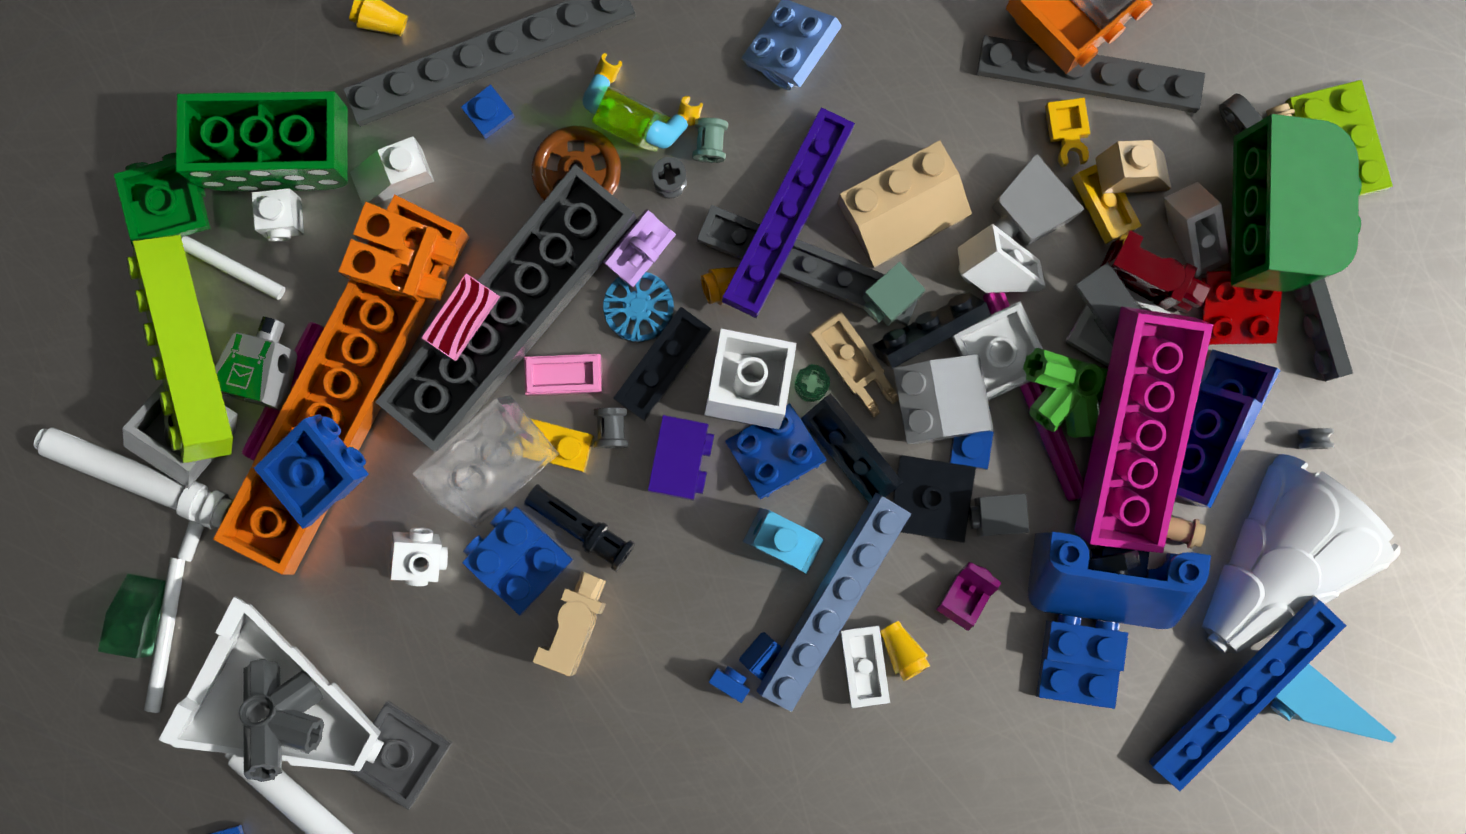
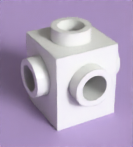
M412 528L410 533L392 532L389 561L391 580H405V583L411 586H426L428 582H438L439 570H446L448 548L442 547L439 534H433V531L427 528Z

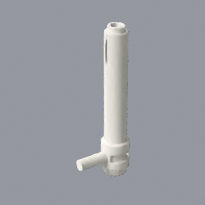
M54 427L41 429L34 440L33 446L38 450L39 455L173 509L178 516L189 520L177 554L178 558L185 561H192L204 527L209 529L219 528L233 500L229 499L228 494L219 490L208 491L206 485L196 481L188 489L162 471Z
M226 753L225 758L229 760L228 766L305 834H354L283 770L281 774L275 777V780L264 782L253 779L247 780L244 775V757H236L235 754Z

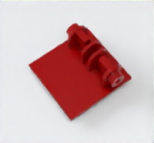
M1207 271L1206 278H1200V281L1211 286L1204 300L1203 321L1213 324L1209 345L1277 344L1282 291L1231 286V271Z

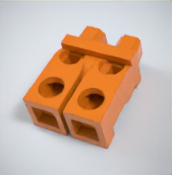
M365 201L353 235L360 242L353 239L350 240L338 272L347 279L375 286L418 302L421 297L441 301L447 281L431 275L434 261L453 267L460 248L448 239L443 238L437 229L425 226ZM372 246H377V247L386 249V250L391 251V252L389 253V252L380 250V249L375 248V247H372Z

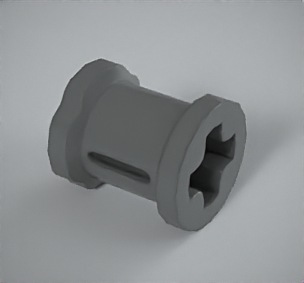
M665 157L654 165L652 178L657 193L665 198L680 196L687 186L686 169L683 163L676 158ZM668 171H672L675 177V183L672 185H668L665 179V173Z
M627 408L594 409L598 430V440L594 441V448L628 447V441L624 439V416L627 415Z

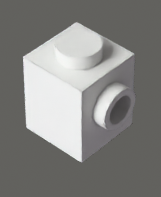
M290 188L252 192L255 231L267 238L268 241L273 242L288 241L291 239V236L304 235L302 202L295 192Z

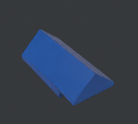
M1212 349L1202 374L1177 488V498L1197 507H1212L1281 371L1280 369Z

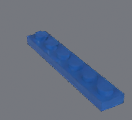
M1313 596L1149 760V763L1177 790L1181 791L1347 625L1321 600Z

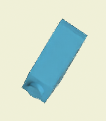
M1310 664L1272 700L1273 703L1270 706L1287 721L1293 718L1390 743L1396 739L1393 733Z

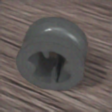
M1311 428L1298 430V435L1303 439L1302 443L1298 444L1299 449L1317 450L1334 448V443L1330 441V435L1334 434V429Z

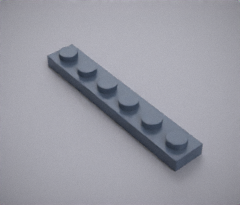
M875 493L756 691L762 697L791 712L793 711L909 519L910 512L882 495Z

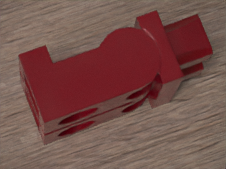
M1131 230L1111 243L1100 267L1109 263L1126 288L1149 301H1154V304L1165 310L1174 307L1184 313H1188L1192 307L1199 308L1202 306L1211 286L1194 277L1198 269L1197 267L1189 263L1182 265L1173 258L1162 259L1139 247L1144 237Z

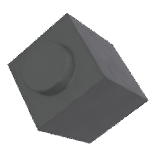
M1026 494L978 497L974 499L975 506H970L971 529H977V536L1029 533Z

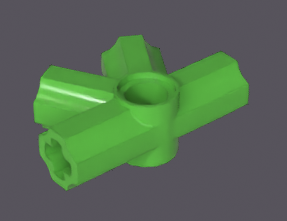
M1035 348L1030 355L1026 356L1023 369L1026 373V380L1048 387L1032 404L1029 414L1046 430L1055 432L1066 419L1068 436L1074 438L1094 436L1099 415L1098 401L1101 402L1108 369L1093 363Z

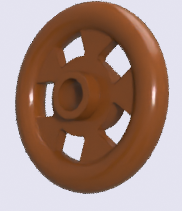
M568 126L554 131L538 146L533 157L531 171L534 186L544 201L554 190L553 188L557 182L566 176L570 166L574 163L581 164L583 166L582 170L612 195L615 193L621 177L620 158L612 142L599 131L585 126ZM584 141V151L568 152V142ZM551 154L561 157L557 171L546 169ZM602 154L606 168L595 171V165L591 157Z

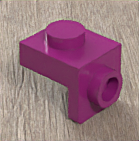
M968 562L956 574L936 610L969 631L974 627L990 596L998 590L1001 582L993 577L986 568Z

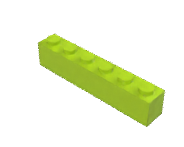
M181 235L133 241V256L126 258L128 273L131 280H138L140 289L135 290V300L138 312H146L148 323H143L147 347L154 346L156 357L151 358L152 370L155 380L163 381L165 391L160 392V402L163 414H171L174 426L168 427L172 450H180L183 463L231 455L233 435Z

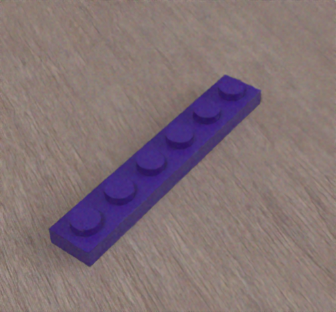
M821 107L724 293L723 303L757 319L853 131L854 122Z

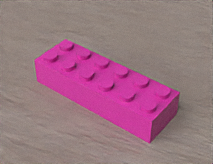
M1121 306L1074 532L1089 544L1155 553L1164 552L1213 324L1195 317Z

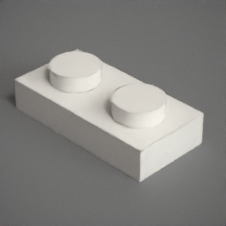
M879 625L841 630L840 634L851 708L890 703Z

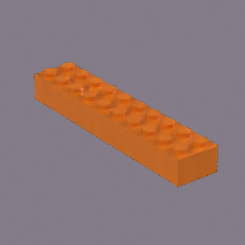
M394 194L387 208L388 211L439 230L443 238L448 239L460 248L453 267L434 261L430 274L447 281L470 237L463 228ZM372 246V247L378 248V249H380V250H383V251H386V252H389V253L391 252V251H388V250H386V249H383V248H380V247H377V246ZM349 280L213 540L282 575L295 574L327 511L311 526L302 529L255 471L254 467L303 419L321 414L322 417L333 419L341 429L339 438L347 448L353 447L359 451L381 409L376 400L402 369L436 303L435 300L421 297L418 302L375 286Z

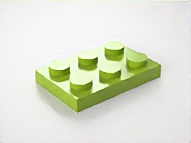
M1362 80L1290 97L1285 101V103L1289 104L1290 109L1295 110L1292 116L1332 122L1341 127L1351 137L1359 157V178L1362 183L1359 197L1393 187Z

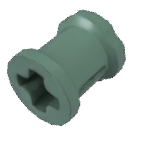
M709 117L696 119L695 127L698 129L697 149L693 151L692 158L700 162H724L726 154L722 152L724 131L728 130V122Z

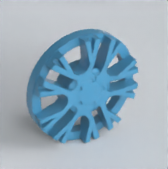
M645 272L636 283L637 291L630 292L628 284L620 277H617L605 293L603 301L605 319L614 333L628 341L645 342L658 337L673 317L674 302L670 289L659 277ZM641 278L653 282L647 291L640 289ZM619 285L627 291L625 298H618L613 295ZM660 287L663 292L652 299L649 295ZM667 300V312L654 309L656 302ZM610 303H623V308H609ZM619 313L625 314L627 316L626 321L617 327L611 317ZM653 313L664 320L661 325L650 319ZM630 320L636 322L632 335L626 333ZM644 321L649 322L653 332L641 335L640 323Z

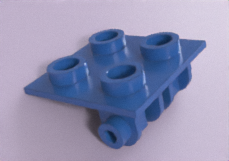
M790 403L786 406L785 416L779 429L751 425L725 440L760 500L764 497H769L771 493L781 487L790 485V482L800 479V476L814 468H819V465L827 461Z

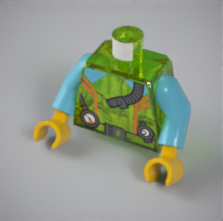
M602 54L594 71L595 75L582 99L584 108L594 114L592 123L638 147L655 152L659 148L665 149L670 147L687 129L688 125H695V120L700 117L703 103H700L698 106L688 105L690 97L684 96L681 99L678 113L670 117L610 86V83L615 81L621 69L622 61L619 60L617 65L609 64L605 60L608 54Z

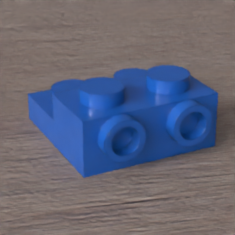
M321 414L303 419L254 467L255 471L302 529L311 526L336 501L344 499L369 475L363 467L366 464L364 456L353 447L347 448L339 438L341 434L339 425L329 417H322Z
M515 506L512 511L505 507L493 518L490 524L494 529L485 539L478 535L467 545L463 552L468 557L462 563L520 616L574 559L522 509Z
M1058 614L1057 622L1046 620L1036 697L1115 709L1120 671H1124L1129 633L1119 631L1120 623L1096 620L1095 627L1081 626L1080 617Z

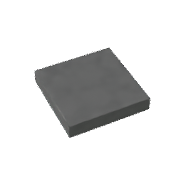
M387 701L373 721V724L381 731L378 740L384 742L373 764L366 761L361 771H348L409 810L453 742L392 702Z

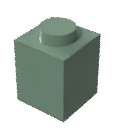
M899 261L865 292L862 299L866 304L863 307L874 321L879 323L883 320L889 326L917 301L926 289Z

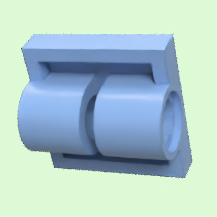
M781 0L741 59L748 67L761 71L767 79L785 90H791L794 85L801 87L842 25L834 16L790 0Z

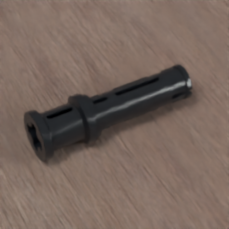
M539 484L534 486L524 501L525 506H529L556 526L581 541L585 552L588 554L594 552L612 564L611 569L615 572L621 568L635 546L633 541L629 540L626 542L609 531L606 523L598 522L595 524L571 506L543 489Z

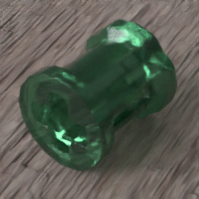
M810 364L806 368L801 369L797 374L794 386L796 394L806 402L819 401L828 391L830 377L823 367ZM810 375H816L817 383L822 384V388L816 387L814 393H810L807 391V384L802 383V379L808 380Z

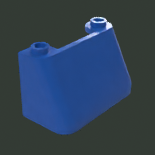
M1053 531L1035 533L1028 583V598L1037 610L1155 629H1170L1181 620L1206 584L1209 576L1211 555L1193 552L1167 553L1166 561L1163 565L1156 569H1147V577L1143 578L1088 569L1089 549L1086 542L1078 536Z

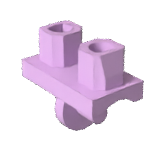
M645 209L604 259L603 263L628 285L634 287L649 267L656 262L659 255L676 234L659 221L653 213Z

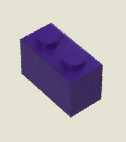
M663 415L648 487L650 493L694 501L696 493L703 494L707 472L700 470L703 455L711 456L715 435L708 433L709 425L707 423Z

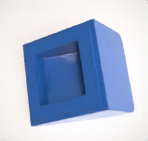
M762 632L741 655L739 661L762 681L782 647L769 635Z

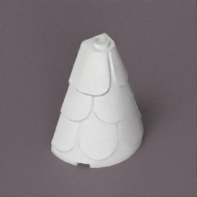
M1279 454L1273 463L1268 466L1249 517L1244 520L1229 564L1223 567L1204 618L1202 628L1210 634L1207 640L1223 654H1226L1228 651L1237 654L1276 634L1313 596L1326 604L1338 598L1339 594L1388 568L1389 564L1400 554L1399 545L1394 543L1391 546L1389 543L1394 536L1392 532L1363 501L1325 472L1321 471L1320 474L1318 472H1308L1305 470L1308 466L1307 462L1294 456Z
M236 596L233 597L215 632L219 636L187 697L179 702L174 709L159 740L166 744H171L175 748L235 754L236 757H244L243 723L239 717L240 706L243 703V668L247 667L250 661L265 659L270 662H277L280 666L281 685L303 670L310 676L324 698L304 712L319 717L324 722L322 740L317 749L306 754L282 746V761H288L293 766L361 771L366 761L373 764L384 742L378 740L381 731L335 682L329 683L297 647H292L251 604Z

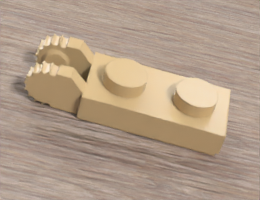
M841 311L809 333L853 395H857L861 404L873 418L880 414L875 400L870 397L864 388L875 380L881 393L891 404L899 400L897 392L884 376V369Z

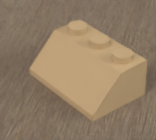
M941 140L840 193L837 202L873 268L972 215L959 172Z

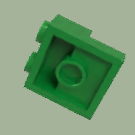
M176 152L164 155L162 161L151 164L146 162L132 163L125 167L126 171L114 174L132 247L133 241L175 235L183 237L211 229L203 197H206L203 187L193 184L176 171Z

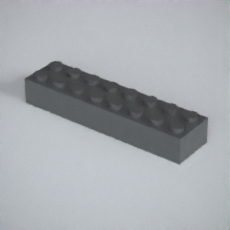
M574 165L477 280L499 295L500 298L456 361L426 341L376 400V403L431 450L444 453L635 223L637 218L634 212L577 165Z

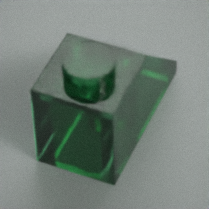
M127 574L106 612L98 652L131 658L152 656L166 580Z

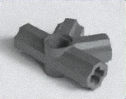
M260 659L250 661V664L243 668V703L240 706L239 717L243 723L244 775L247 780L253 779L259 782L275 780V777L282 773V746L309 754L312 750H316L321 742L324 728L323 720L304 712L324 698L313 680L303 670L281 685L280 666L277 662Z

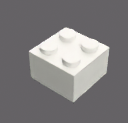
M721 329L716 345L704 415L779 429L786 412L797 343Z

